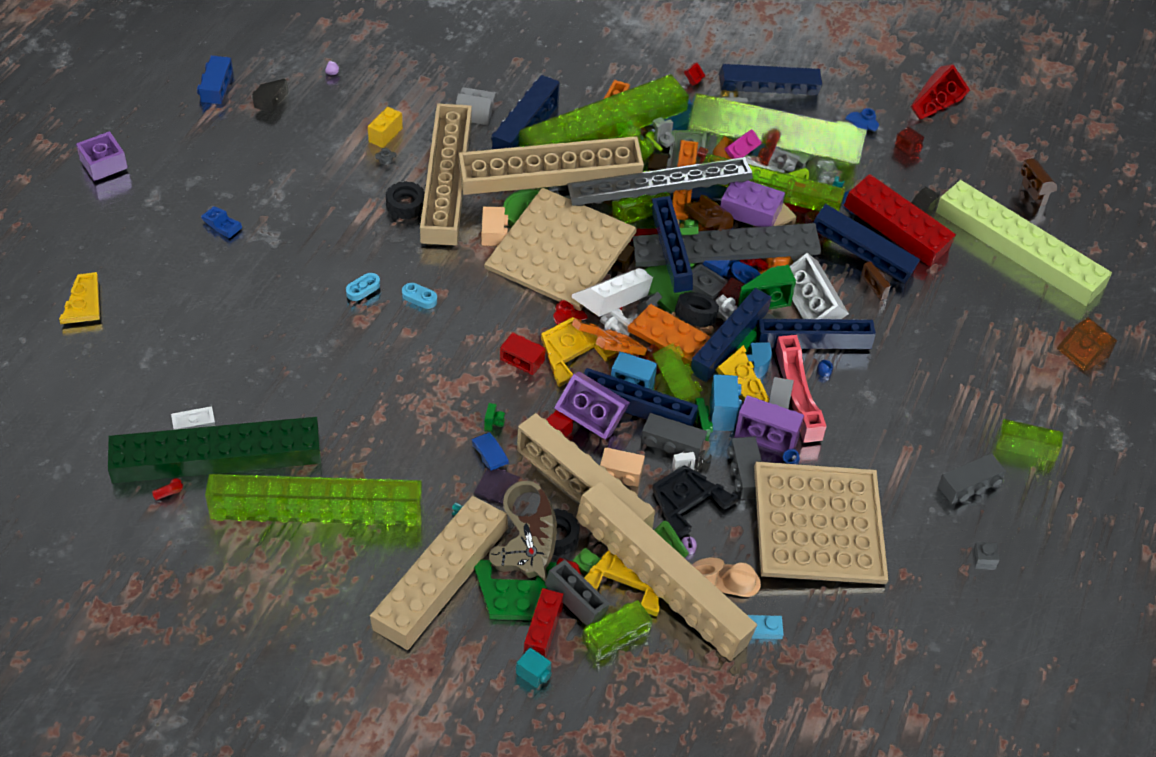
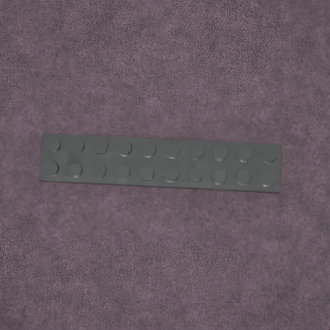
M743 157L567 183L572 206H583L588 203L598 204L608 200L618 201L628 197L653 196L662 192L673 193L676 190L682 189L692 190L696 187L707 188L716 184L727 185L730 182H746L753 179V175L746 158Z
M815 223L725 229L721 231H699V234L682 235L689 263H704V261L712 260L732 261L802 256L806 253L816 255L821 253ZM658 234L633 236L636 267L666 265Z

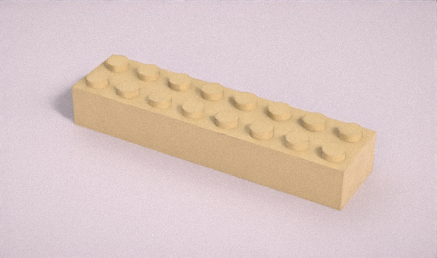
M535 413L518 426L517 451L580 503L582 494L600 481L653 529L655 515L653 507L641 500L634 491L625 487L618 478H614L605 467L597 464L589 454L581 451L574 442H570L563 436L561 431L553 428L545 418H541Z
M471 496L370 615L372 630L409 650L474 571L475 565L484 559L507 531V513Z

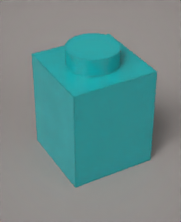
M529 648L517 661L516 674L538 688L542 682L546 683L552 675L551 661L532 648Z

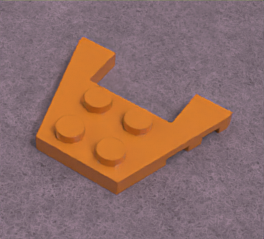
M577 318L573 320L572 326L579 331L597 335L596 344L601 348L624 352L633 356H645L647 348L631 336L610 329L603 330L592 323L590 325L584 324Z

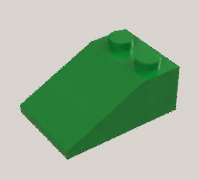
M790 266L771 267L742 286L738 307L755 288L771 296L769 310L791 306L796 279Z

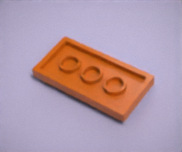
M652 304L628 325V332L691 366L692 358L711 338V336Z

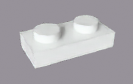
M212 406L171 414L174 430L215 426Z

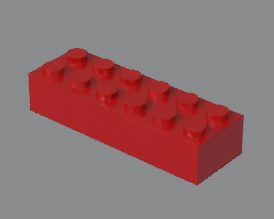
M871 174L849 191L844 207L910 254L919 258L920 261L929 267L950 249L956 237L954 232Z

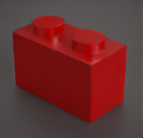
M512 332L500 347V360L534 375L545 361L546 348Z

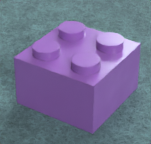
M110 131L76 143L80 161L94 181L128 168L125 153Z

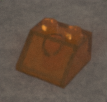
M1088 317L1075 325L1058 345L1057 349L1086 372L1111 355L1117 340Z

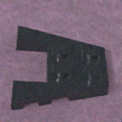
M686 465L654 483L652 487L666 521L669 522L679 539L691 532L692 528L680 514L709 496L724 510L739 499L736 493L732 492L731 494L727 492L720 484L717 483L715 485L706 480L707 477Z

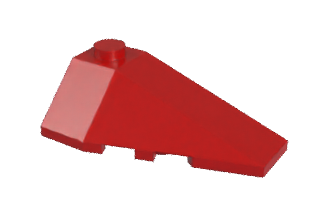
M954 64L940 66L929 78L910 107L918 119L921 120L953 103L961 101L970 89Z

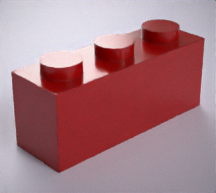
M542 588L524 642V653L529 648H532L545 658L547 657L563 608V593Z

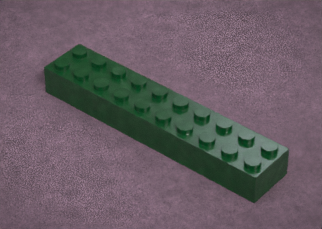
M317 417L108 436V472L112 484L321 464Z

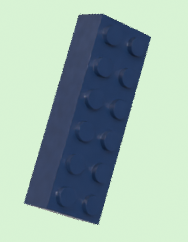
M544 75L535 80L532 87L525 92L524 97L517 102L516 107L509 112L505 121L501 122L497 131L492 133L491 150L529 146L559 107L560 81Z

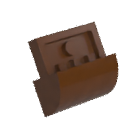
M1025 159L1020 171L1023 177L1022 185L1040 207L1045 206L1050 193L1057 191V184L1036 159Z
M700 195L698 202L686 203L684 206V211L704 227H714L718 231L733 228L734 220L732 214L706 195Z

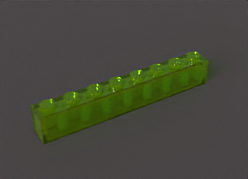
M707 153L703 163L729 159ZM748 164L753 175V179L749 181L785 192L783 202L816 211H821L823 206L827 204L840 212L846 189ZM716 184V185H720V186H724V187H728V186H729V184H727V185Z

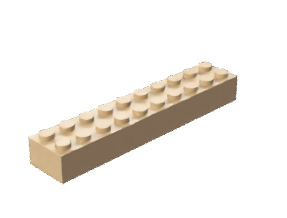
M437 103L420 225V240L423 244L456 246L458 244L463 201L459 153L468 152L472 123V106Z
M637 136L459 153V171L463 195L567 185V183L641 173L644 166Z
M599 481L582 494L576 515L578 522L590 530L597 540L604 543L612 554L618 556L627 568L632 569L643 583H647L658 597L663 598L670 605L673 611L678 612L689 626L694 627L701 634L704 640L717 648L720 655L732 661L748 646L758 626L750 617L603 483Z

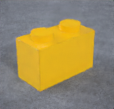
M387 106L368 125L369 142L384 148L403 129L402 113Z

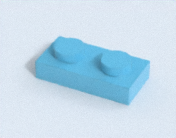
M747 615L758 625L751 639H783L782 616Z

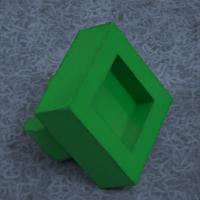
M488 404L484 418V431L492 432L494 425L498 427L504 426L505 412L497 411V404Z

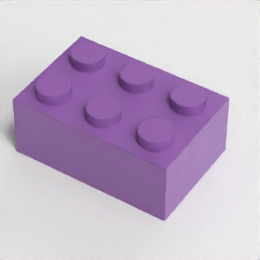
M749 180L746 182H730L722 197L721 207L731 213L735 220L756 227L773 226L782 209L785 192Z
M577 372L571 377L555 409L606 440L611 437L630 402L583 373Z
M747 395L739 412L734 437L756 436L759 446L784 454L789 449H795L804 415Z

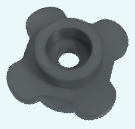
M382 148L379 153L375 154V158L379 159V162L383 165L391 164L393 158L396 157V153L391 152L388 148Z

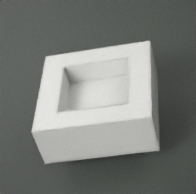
M682 452L674 455L672 463L673 472L683 465L694 470V452Z

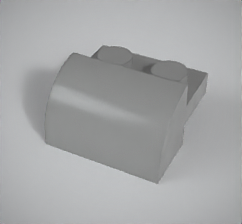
M462 87L461 93H458L456 105L472 106V123L488 125L496 93Z

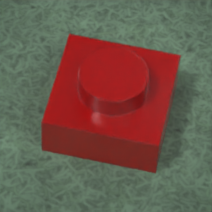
M698 62L693 63L684 71L692 86L697 85L705 77Z

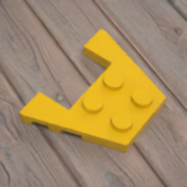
M573 317L541 333V340L546 348V354L558 387L568 383L573 376V373L565 365L566 362L593 348L596 349L605 362L617 357L619 352L606 350L597 345L598 336L579 331L572 326Z
M609 550L589 570V573L583 577L596 590H598L604 576L645 591L639 610L657 617L659 613V597L655 594L654 590L647 583H643L632 569L627 568L623 561Z

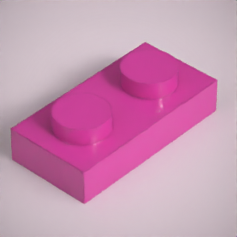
M751 129L727 146L725 151L731 159L743 158L761 145L762 142L753 129Z

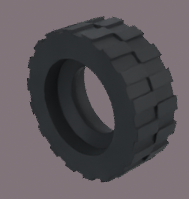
M404 181L393 184L386 192L387 211L396 218H416L422 214L424 189L414 182ZM408 196L414 198L415 201L410 204H401L397 202V199Z
M684 292L678 298L675 313L685 323L698 327H708L715 323L719 305L711 297L704 294Z
M555 508L557 525L563 526L567 531L565 538L556 540L553 556L558 557L564 554L567 555L575 549L579 540L580 526L577 518L572 513Z

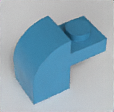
M751 343L749 355H746L748 360L752 361L753 370L757 378L764 376L769 369L772 356L770 343Z

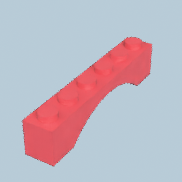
M797 335L779 336L775 354L783 379L794 380L790 402L793 411L804 415L800 430L803 443L823 441L826 423L822 411L816 406L808 388L803 366L802 349Z

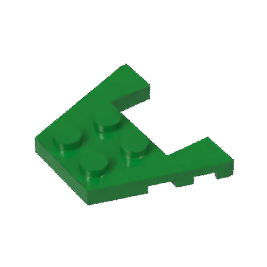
M480 560L475 565L474 570L489 618L532 621L542 588H548L545 585L546 582L539 576H536V580L491 579L492 563L490 560ZM556 562L549 563L548 567L546 568L547 575L549 574V570L556 566Z

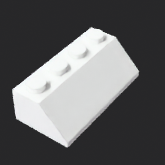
M806 253L790 266L796 279L792 300L803 319H843L849 314L821 265L814 257Z
M638 268L572 294V298L600 317L648 296L653 277L645 270Z

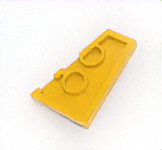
M97 272L77 274L69 301H66L64 313L59 318L60 324L100 320Z
M744 345L715 369L719 375L738 376V384H741V396L739 398L743 402L747 395L769 402V397L760 379L755 375L752 361H749L746 356Z

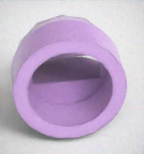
M329 61L325 73L336 75L339 71V66L335 62Z
M691 536L684 537L681 541L690 553L688 555L694 554L697 548L696 540Z

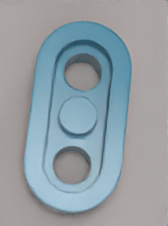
M366 273L346 286L347 298L352 301H358L378 290L380 287L379 276L375 273Z
M407 283L402 287V297L404 300L425 309L436 306L437 294L434 291L416 283Z

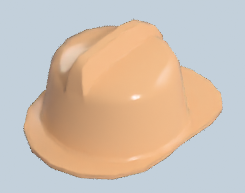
M704 558L692 565L715 586L718 572L725 564L720 558Z
M737 563L734 565L725 564L718 572L715 586L722 593L751 597L758 593L761 584L758 575L749 564Z

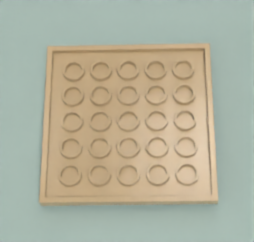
M541 188L485 262L484 266L489 271L556 301L566 300L574 306V309L581 311L584 306L573 299L572 294L601 283L617 260V257L635 235L636 227L585 205L572 206L570 199Z
M767 462L755 463L761 576L887 584L888 571L877 470Z

